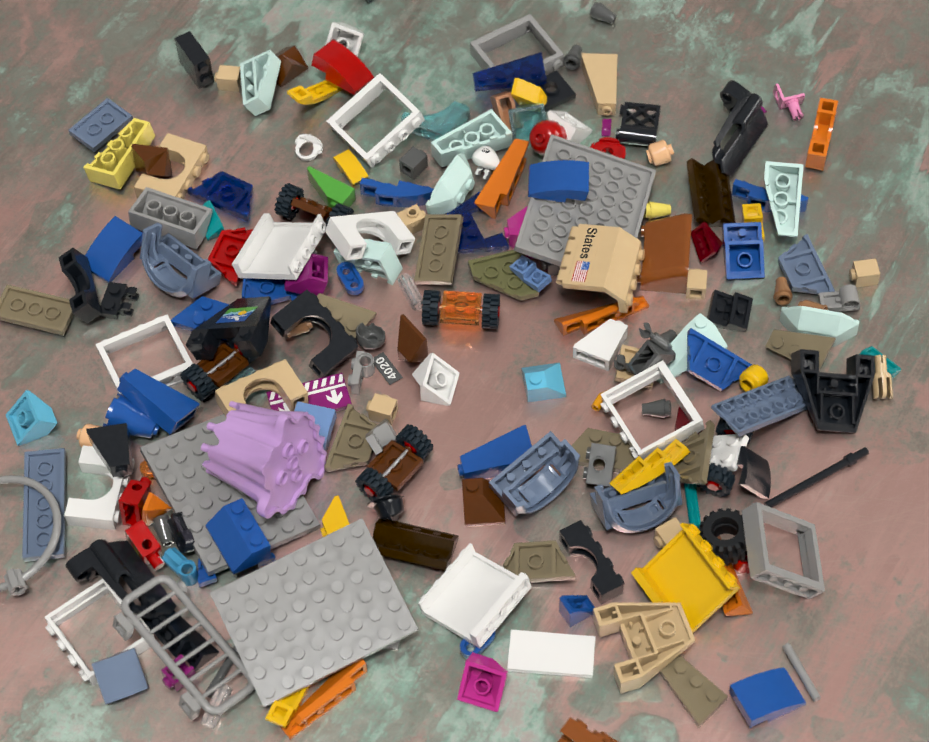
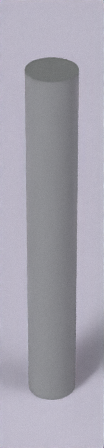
M791 644L783 645L782 648L813 702L821 699V696Z

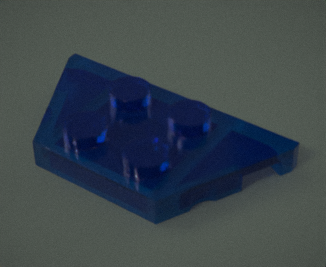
M220 171L213 177L203 180L202 185L194 189L193 187L188 188V195L203 202L210 200L214 207L248 222L253 195L252 184Z

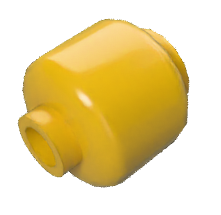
M755 364L747 367L739 376L740 386L746 392L767 384L769 380L766 370Z

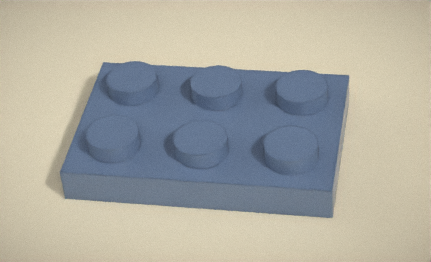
M106 98L71 127L69 134L95 153L133 120V116Z

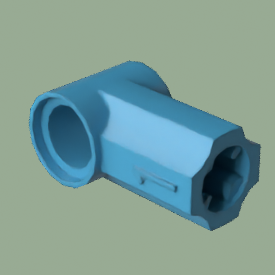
M175 547L169 548L164 552L163 561L186 586H193L198 582V570L192 560H188Z

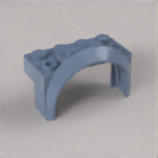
M155 223L143 229L140 259L151 281L162 291L174 297L188 295L193 299L220 284L222 273L214 268L208 259H202L169 233L161 237L163 226L160 223ZM165 262L164 264L154 268V266H157L159 263ZM170 264H172L176 269H178V270L181 271L183 274H185V275L187 276V279L184 278V277H182V276H180V275L170 266Z
M550 431L489 482V487L515 516L536 512L554 500L571 482L577 472L580 455L566 439L560 442ZM550 465H553L561 473V475L559 476L558 473ZM541 467H543L535 476H533L530 480H528L521 486L523 482H525L529 477H531L535 472H537Z
M672 462L664 464L665 472L657 478L622 495L612 486L605 489L603 485L594 487L595 492L590 493L591 504L606 530L614 528L623 533L644 532L663 523L671 516L677 506L683 505L680 474ZM652 500L651 502L640 508L633 510H622ZM657 500L661 502L662 506L664 507L663 509L660 507Z

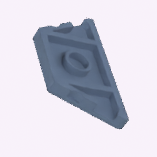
M808 234L804 235L799 243L793 244L787 252L778 257V263L791 291L818 295L823 292H835Z

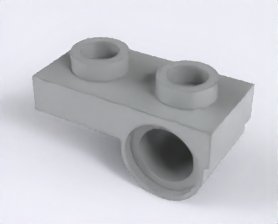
M845 285L839 291L823 292L818 295L819 304L827 305L829 311L860 310V301L855 285Z
M357 351L356 358H352L351 370H353V373L348 376V386H351L352 394L359 395L363 378L371 377L375 373L374 358L370 353L364 351Z

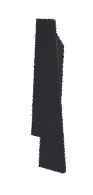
M174 610L170 616L159 615L155 619L142 618V620L152 630L177 612ZM178 616L154 634L166 645L192 626L181 616ZM194 630L167 649L175 658L180 654L186 656L207 640ZM209 644L190 657L187 662L197 671L217 656L219 651L212 644Z

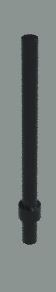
M864 447L855 453L845 455L839 462L766 501L764 505L772 508L846 466L851 467L857 463V460L869 454L868 449Z

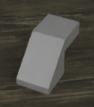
M386 418L369 431L365 438L377 455L383 451V447L391 440H395L397 434Z

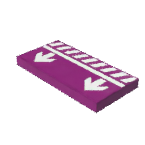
M342 373L302 383L308 392V404L335 409L336 412L346 410L348 404L352 405ZM274 391L266 392L272 410L290 411L279 394Z

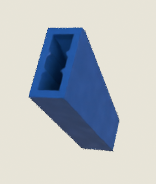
M137 369L129 373L125 372L119 379L120 384L117 390L169 435L192 419L200 406L197 401Z
M520 426L461 455L460 464L457 465L459 476H463L464 479L496 477L532 447L527 426Z

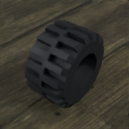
M720 508L717 512H709L710 516L705 515L699 525L700 536L711 544L713 553L723 560L724 566L729 565V563L737 564L738 560L743 561L745 555H747L743 518L742 514L740 515V511L735 510L733 512L731 508L726 510ZM721 534L734 535L733 538L728 540L716 538Z

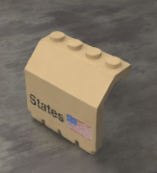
M579 224L578 227L572 226L556 283L567 289L605 292L618 301L620 313H627L629 306L633 304L632 293L637 288L636 277L641 273L640 262L645 257V250L642 249L641 241L620 227Z

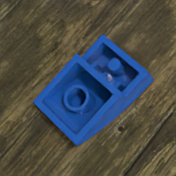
M556 160L529 165L528 197L564 203L566 198L586 200L589 193V162Z
M114 216L96 237L85 255L88 258L91 272L107 283L112 282L134 260L133 254L141 247L142 232Z
M761 222L723 223L722 240L726 280L765 278Z
M785 667L749 676L730 684L729 687L731 697L750 728L766 720L768 722L806 705L804 698Z

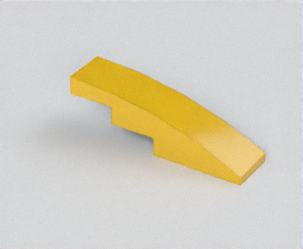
M675 439L663 451L657 447L644 460L638 456L609 484L622 495L657 478L665 472V463L672 462L673 465H676L690 451L684 444Z

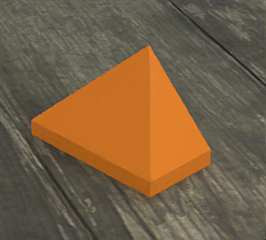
M149 492L142 509V520L148 527L154 523L153 519L155 517L164 515L172 508L155 494Z

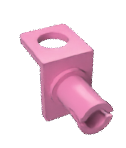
M775 84L773 95L779 110L789 108L793 121H797L796 117L798 120L802 119L804 115L799 105L803 104L805 94L802 93L784 98L779 84Z

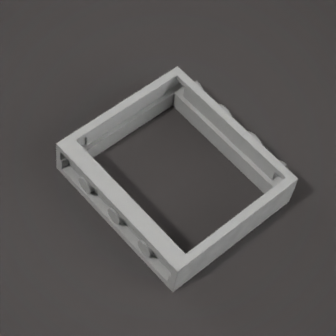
M531 14L470 42L471 56L501 93L512 91L515 78L531 83L564 66V54ZM532 32L551 56L505 78L485 53Z
M759 502L752 503V505L743 509L742 518L750 578L808 599L825 592L815 524L778 511L775 508L765 506ZM764 523L798 535L804 576L769 564Z

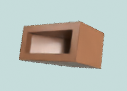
M505 91L489 96L493 111L509 130L521 127L511 92Z

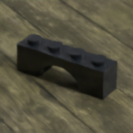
M71 248L58 258L62 272L68 277L75 290L76 295L69 299L72 314L89 323L102 314L88 258L75 248Z
M579 520L559 530V541L569 556H583L595 565L597 571L591 578L590 589L602 605L623 594L624 580L619 573L616 574L610 558H606L602 553V546L593 539L589 526H585Z

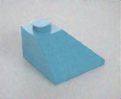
M560 362L521 368L528 403L566 397Z
M29 390L22 394L6 414L18 446L47 436L58 424L52 408Z

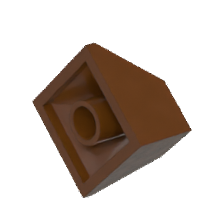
M484 478L462 479L465 526L506 524L504 503L489 487V480Z

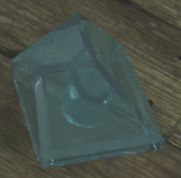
M544 103L524 104L508 110L513 141L514 139L529 141L532 128L538 122L546 120Z

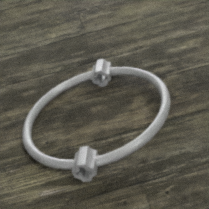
M7 475L0 476V484L16 483L34 488L45 497L53 515L51 538L41 557L24 573L20 568L6 571L4 575L5 582L0 583V592L8 590L12 596H19L25 593V590L28 588L26 581L46 564L54 552L61 532V512L55 497L44 485L28 477Z

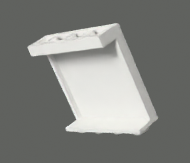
M264 213L233 261L232 266L239 278L297 280L325 233L326 223L321 214L317 215L313 223L274 222L270 213Z
M469 543L460 552L457 559L447 567L444 574L434 582L431 589L421 597L418 604L424 616L476 647L481 648L530 590L531 584L528 575L521 572L517 576L475 552L473 545Z

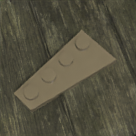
M681 655L677 656L659 672L662 678L670 685L675 696L680 699L687 713H690L695 720L694 723L698 728L728 699V696Z

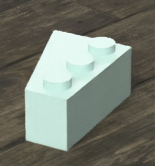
M271 50L240 63L243 105L254 116L269 110L271 107L281 60Z
M364 239L367 245L362 259L345 260L337 248L333 251L339 264L351 262L358 272L361 273L362 270L372 273L371 277L376 279L380 276L387 279V283L391 285L394 284L403 269L392 245L388 242Z

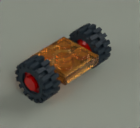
M424 290L422 302L423 325H439L440 318V323L479 326L480 314H482V328L498 329L500 294L484 293L483 305L481 306L482 293L444 291L441 304L440 291Z

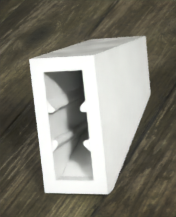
M609 319L573 346V358L609 371L622 344L627 338L628 325L621 321Z

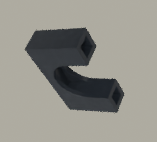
M305 290L272 316L270 324L282 337L305 322L317 323L327 331L329 345L312 358L309 367L319 378L329 375L356 353L358 349L357 340L352 335L349 336L342 323L336 321L332 317L330 310L327 307H323L319 303L318 297L308 290Z

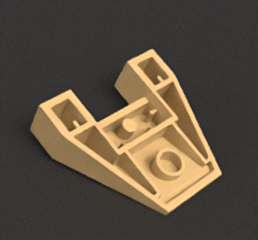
M613 602L593 608V622L599 638L620 632L630 660L614 664L613 675L620 694L641 688L695 642L681 603Z

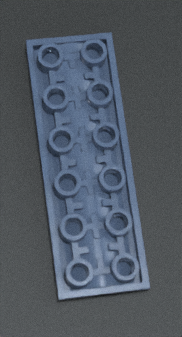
M786 376L713 404L711 409L723 418L740 437L807 410V407L795 380L790 376Z

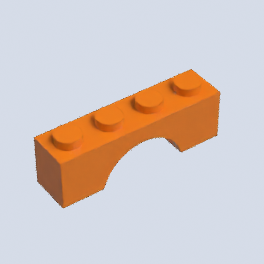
M820 98L805 167L824 170L838 106L837 100Z

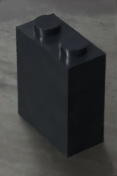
M189 31L174 38L179 62L198 89L213 83L214 77L210 58L193 34Z

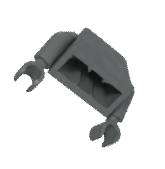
M645 322L643 324L646 330L639 328L642 338L650 337V339L642 345L629 363H626L624 355H617V360H614V366L617 370L627 369V372L637 375L662 360L668 365L675 359L676 354L672 350L671 343L657 332L653 333L650 324Z

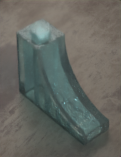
M454 101L449 107L438 113L423 115L425 121L411 133L434 141L467 123L470 120V107ZM404 112L401 116V122L410 114Z

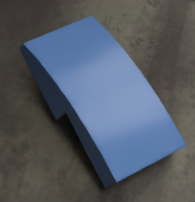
M523 255L509 266L510 270L537 292H540L552 281L549 274L538 269L534 261Z

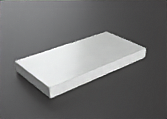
M511 630L507 671L593 678L596 636Z

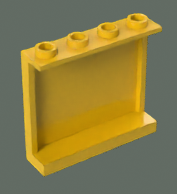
M681 523L682 530L643 568L636 567L631 574L653 603H681L692 633H694L740 587L736 583V577L724 567L725 563L713 553L711 544L700 536V530L694 524Z

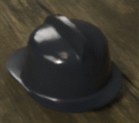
M383 496L369 502L367 506L373 508L381 520L390 519L393 522L398 520L399 514L404 511V496Z

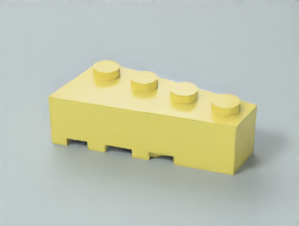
M134 118L118 133V138L113 141L111 140L102 153L98 152L94 156L95 160L91 164L87 163L83 167L90 182L121 190L135 168L131 145L149 146L155 138L154 131L148 121Z

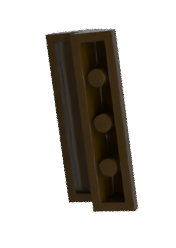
M693 158L686 161L694 221L699 224L706 222L710 228L722 227L723 223H736L729 176L722 173L720 164L711 160L703 165Z
M380 518L375 523L373 540L382 556L446 570L451 564L459 535L398 521L392 522L390 519L381 520Z

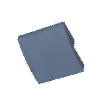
M135 647L91 664L105 704L149 688Z

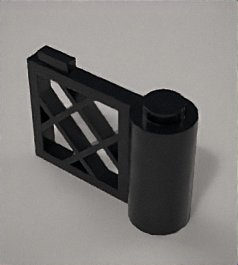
M625 102L624 105H621L620 115H623L620 129L616 130V139L620 141V144L649 146V144L656 142L661 105ZM628 109H636L637 112L632 114ZM647 111H656V113H654V114H652V115H649V114L646 113V112H647ZM643 115L645 119L640 121L636 117ZM630 120H632V121L635 122V124H633V125L625 124V123L628 122V121H630ZM651 122L654 127L645 126L644 124Z

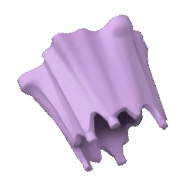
M231 401L229 406L236 410H231L227 413L226 421L218 424L212 422L207 424V430L215 433L219 439V444L209 445L203 443L201 445V451L208 453L210 459L205 460L202 466L206 468V473L213 475L255 500L257 503L256 512L259 516L270 518L276 512L285 514L288 510H293L299 496L306 494L309 481L313 478L320 480L325 474L324 467L327 452L323 449L325 437L319 436L320 425L315 424L314 416L308 412L277 411Z

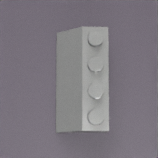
M146 187L130 208L128 214L132 227L143 231V229L155 223H160L163 226L161 237L169 233L185 246L197 249L206 236L213 211L211 208Z

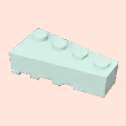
M491 109L432 141L431 155L441 167L450 165L454 157L460 153H464L467 160L472 159L473 153L482 146H489L494 151L510 147L512 144V132Z

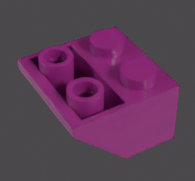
M312 253L297 280H285L284 290L299 294L308 290L316 296L319 293L323 294L328 283V257Z

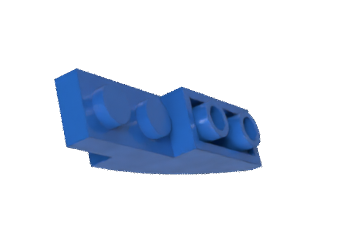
M362 178L360 181L361 195L373 197L377 205L406 208L416 204L424 206L430 200L434 190L428 186L400 180L397 186Z
M735 179L732 196L746 200L747 204L761 203L762 211L772 213L765 188ZM802 194L800 212H805L809 197Z

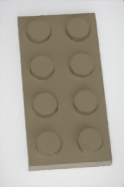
M461 214L425 215L414 278L415 284L452 285L463 224V216Z
M8 284L0 297L1 321L64 336L73 318L70 302L67 298Z

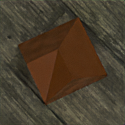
M295 45L285 47L275 54L281 60L276 82L280 87H283L308 70L307 64Z
M139 144L131 145L136 172L148 175L172 176L168 148Z
M402 314L400 315L398 360L423 362L428 356L427 339Z

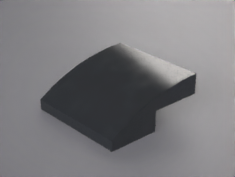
M714 290L711 296L707 319L720 329L746 331L753 298L737 292L732 296Z
M741 446L737 466L742 468L739 485L762 499H769L771 473L768 461L747 447Z

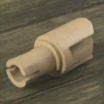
M881 355L875 356V376L872 382L873 399H878V396L880 399H885L886 396L888 399H893L892 375L887 372L886 355H882V357Z

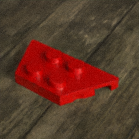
M244 227L237 228L236 230H221L208 257L211 265L236 287L241 278L238 277L232 263L254 229L246 230Z

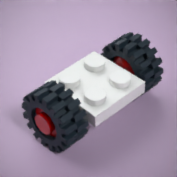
M720 417L715 430L717 435L713 437L707 484H697V487H701L700 490H705L707 494L712 493V496L726 497L730 494L735 482V475L732 474V471H737L741 446L746 447L750 443L754 431L739 437L727 422Z

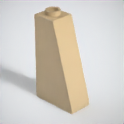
M582 53L581 68L597 115H616L618 54Z

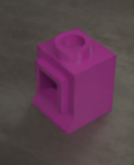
M180 654L173 661L176 663L181 658H183V656ZM183 662L178 666L188 678L196 674L192 665L188 667ZM167 666L161 670L163 675L162 682L169 690L173 687L178 692L184 687L178 679H173L175 675Z

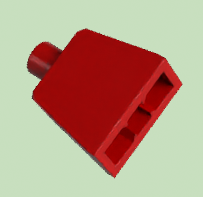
M141 477L139 481L130 480L119 498L123 525L132 526L142 520V509L149 492L151 493L150 486L152 482L149 478Z

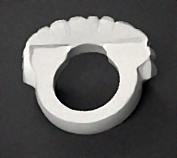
M300 134L296 138L295 152L300 160L311 161L318 154L322 153L323 144L317 137L310 134ZM307 142L312 143L314 148L312 154L309 156L301 155L300 147Z

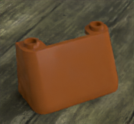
M684 213L646 222L645 226H641V237H644L643 249L645 250V257L642 261V272L639 276L637 275V283H641L640 291L686 294L692 214Z

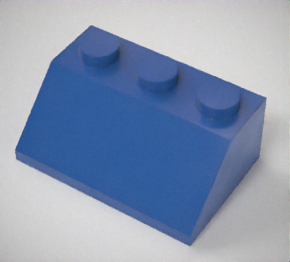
M243 498L223 506L205 525L233 575L271 558V545Z

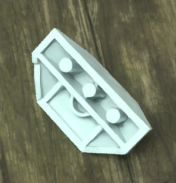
M464 153L457 154L437 182L430 200L426 203L428 214H445L457 210L460 204L465 201L469 191L473 189L475 181Z
M806 306L782 307L779 320L787 331L836 338L832 347L855 336L859 326V320L852 319L843 313Z

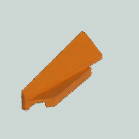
M514 139L475 200V205L493 219H496L500 205L509 206L526 164L527 158L524 156L529 146V141Z
M361 659L333 673L299 707L289 724L285 728L281 727L287 737L291 740L356 691L354 681L368 672L366 662Z

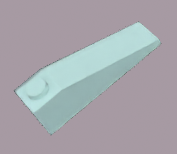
M765 162L764 183L778 236H798L804 164Z
M701 313L691 320L671 342L672 350H674L676 357L667 367L675 378L687 371V331L690 328L722 347L728 348L715 324ZM662 378L656 380L660 384L664 383Z

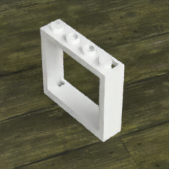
M379 73L327 120V123L370 168H373L378 162H381L382 158L392 152L401 141L405 140L412 131L420 127L419 125L425 119L421 112ZM385 89H388L412 113L366 153L342 128Z
M168 315L157 317L150 322L140 324L136 328L121 332L119 335L102 340L96 344L99 356L117 393L121 394L117 390L120 382L108 354L165 330H168L184 363L152 376V378L169 387L183 382L180 374L193 363Z
M663 360L601 394L603 401L601 403L602 409L605 413H610L612 425L614 428L618 427L620 429L619 435L624 443H629V451L634 459L640 456L644 460L657 447L663 451L675 439L682 442L695 431L698 433L704 430L702 418ZM662 378L690 423L640 449L612 404Z
M103 579L45 616L48 624L45 628L48 633L58 638L56 643L62 652L64 650L68 652L67 658L72 666L77 665L80 669L78 673L83 681H89L92 686L98 683L94 670H89L58 626L108 593L121 609L122 600ZM139 618L141 623L147 628L148 631H150V629L142 620V618ZM142 637L123 651L135 647L139 656L151 647Z

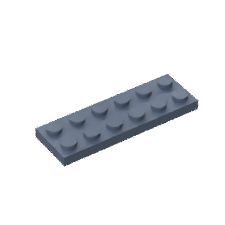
M65 448L25 452L24 477L34 479L44 485L55 497L61 512L60 537L49 559L65 558ZM24 485L22 558L24 562L37 561L50 541L53 529V515L45 497L34 488Z

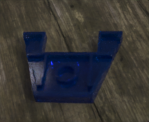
M480 192L448 213L461 214L463 216L457 254L474 253V250H485V252H491L492 249L509 250V245L503 233L483 238L472 216V213L481 210L475 205V200Z

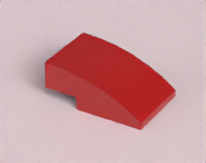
M334 39L313 55L312 66L326 73L325 79L353 95L357 94L374 79L366 65L353 52Z

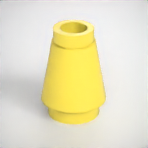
M648 201L643 217L651 220L671 215V205Z

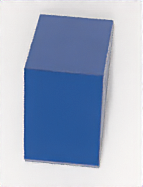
M563 595L559 598V612L569 627L593 615V608L595 606L587 595Z

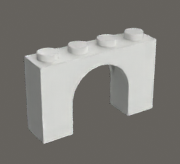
M395 211L330 217L325 231L345 260L362 259L367 243L359 233L372 234L384 242L390 243L396 255L409 254L415 241L414 236Z
M83 445L78 462L82 473L108 476L113 480V486L105 496L99 499L69 498L64 514L67 524L71 526L116 530L117 523L121 521L118 500L128 485L130 476L113 477L93 446ZM132 458L133 469H134V465H135V460H134V458Z

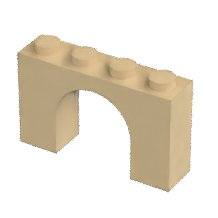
M167 133L159 147L168 148L170 160L182 164L185 168L180 175L172 179H159L142 173L134 186L137 198L148 187L185 199L187 192L192 189L196 177H199L203 165L209 160L206 145Z
M286 359L262 370H257L249 376L239 378L237 381L215 390L216 402L225 416L229 411L236 410L229 406L231 401L246 404V399L252 393L259 390H270L279 394L290 411L295 410L297 401L308 403V392Z

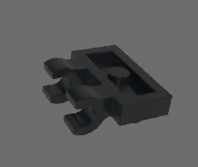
M109 282L100 305L102 314L99 317L118 319L119 315L132 317L134 309H130L132 304L124 302V299L137 301L139 298V294L136 293L137 288L128 287L127 284Z

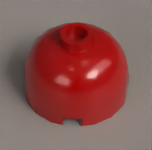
M554 120L538 122L530 132L529 141L532 149L544 156L551 134L567 139L565 128Z

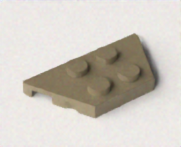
M351 404L347 405L324 467L326 472L368 465L374 451L365 437L377 424L369 421L368 417L363 413L357 412Z
M711 420L705 423L706 429L700 434L695 431L686 441L682 442L689 449L690 453L674 465L680 474V483L707 484L715 424Z
M587 428L571 445L580 455L579 466L588 467L589 459H586L587 447H591L592 443L617 447L613 472L621 473L635 460L629 451V443H624L618 433ZM598 459L594 462L595 469H604V460Z
M556 540L514 543L510 556L506 558L503 564L505 569L517 576L521 572L528 575L530 583L576 580L575 573L561 552Z

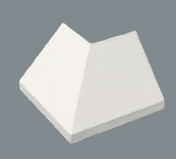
M430 353L412 374L420 385L421 401L445 406L451 405L460 372L434 353Z

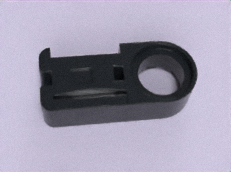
M172 513L171 518L167 520V525L178 550L181 553L194 551L193 543L195 541L182 517L183 513Z

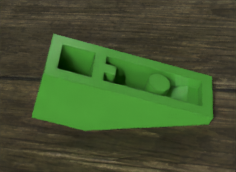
M308 166V180L327 206L333 208L336 204L340 203L351 207L356 200L355 188Z

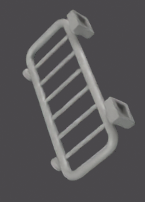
M158 575L122 599V612L114 616L112 626L125 641L133 636L134 628L139 632L186 688L187 692L181 695L178 705L191 720L199 716L201 708L208 714L220 715L252 693L255 687L241 658L185 594L188 591L183 581L176 583L169 576ZM160 583L166 584L172 590L171 593L138 615H135L129 608V604ZM176 595L185 607L148 631L139 618ZM189 610L198 623L162 647L152 634ZM202 626L212 638L175 663L165 650ZM215 641L225 654L188 678L178 666ZM226 657H229L238 670L204 694H201L192 681ZM239 673H242L248 680L246 687L219 706H212L205 699V697Z

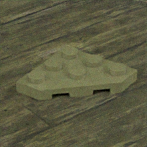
M510 250L468 261L473 280L520 301L539 296V292L524 283L510 270L509 266L522 255L525 256V254Z

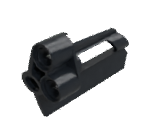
M733 80L729 81L720 92V97L724 103L723 106L727 108L730 114L715 138L712 149L713 160L720 164L722 173L729 177L734 175L768 126L767 119L761 109L763 104L761 97L755 93L751 94L745 87ZM735 124L738 128L724 148L721 149V141L732 125Z
M104 539L96 540L91 543L89 548L69 559L65 565L77 582L91 581L93 578L101 576L121 600L128 594L119 583L120 577L124 579L132 591L155 577L128 540L107 542ZM158 584L138 597L143 606L135 605L132 601L129 604V608L134 614L138 615L168 594L161 584ZM169 598L141 618L150 620L157 618L159 615L170 616L175 610L176 604Z

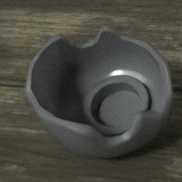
M362 322L356 327V340L364 349H377L385 342V331L374 323L365 326Z

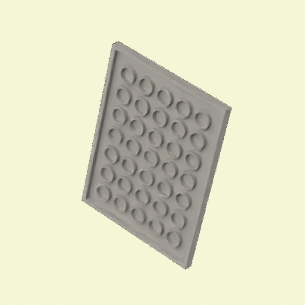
M551 134L542 162L556 160L589 162V193L585 201L566 198L565 203L530 197L513 251L560 266L563 255H565L564 251L569 240L571 227H578L579 224L620 227L637 238L656 170Z
M224 414L140 447L141 454L173 512L183 513L182 517L195 541L193 543L194 550L208 576L229 567L205 525L223 506L243 498L271 545V549L320 529V523L303 495L299 496L293 510H288L285 514L276 512L270 518H264L256 512L257 503L255 500L213 475L206 473V468L202 464L205 460L210 459L208 453L201 451V445L203 443L209 445L219 444V439L215 433L207 430V424L209 422L218 424L226 421Z
M363 518L210 593L264 708L272 705L275 700L280 701L419 631Z

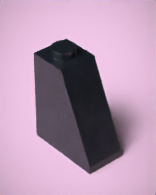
M127 423L86 429L90 443L113 477H125L133 474L130 432Z

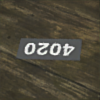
M384 352L373 357L374 365L389 385L403 378Z

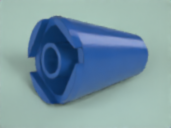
M118 393V399L114 398L105 416V418L109 419L108 423H103V426L127 423L130 435L145 438L157 436L161 427L125 396Z

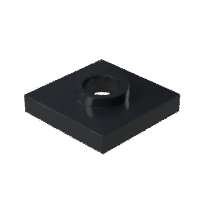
M557 70L531 82V84L541 87L547 95V103L543 108L545 112L576 98V93ZM550 85H553L557 90L549 92L545 89L550 88Z

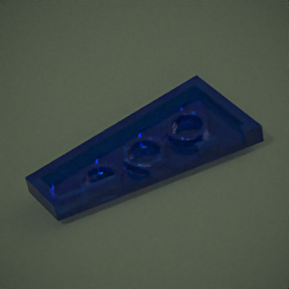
M542 52L473 73L475 92L512 88L515 78L534 85L546 84Z

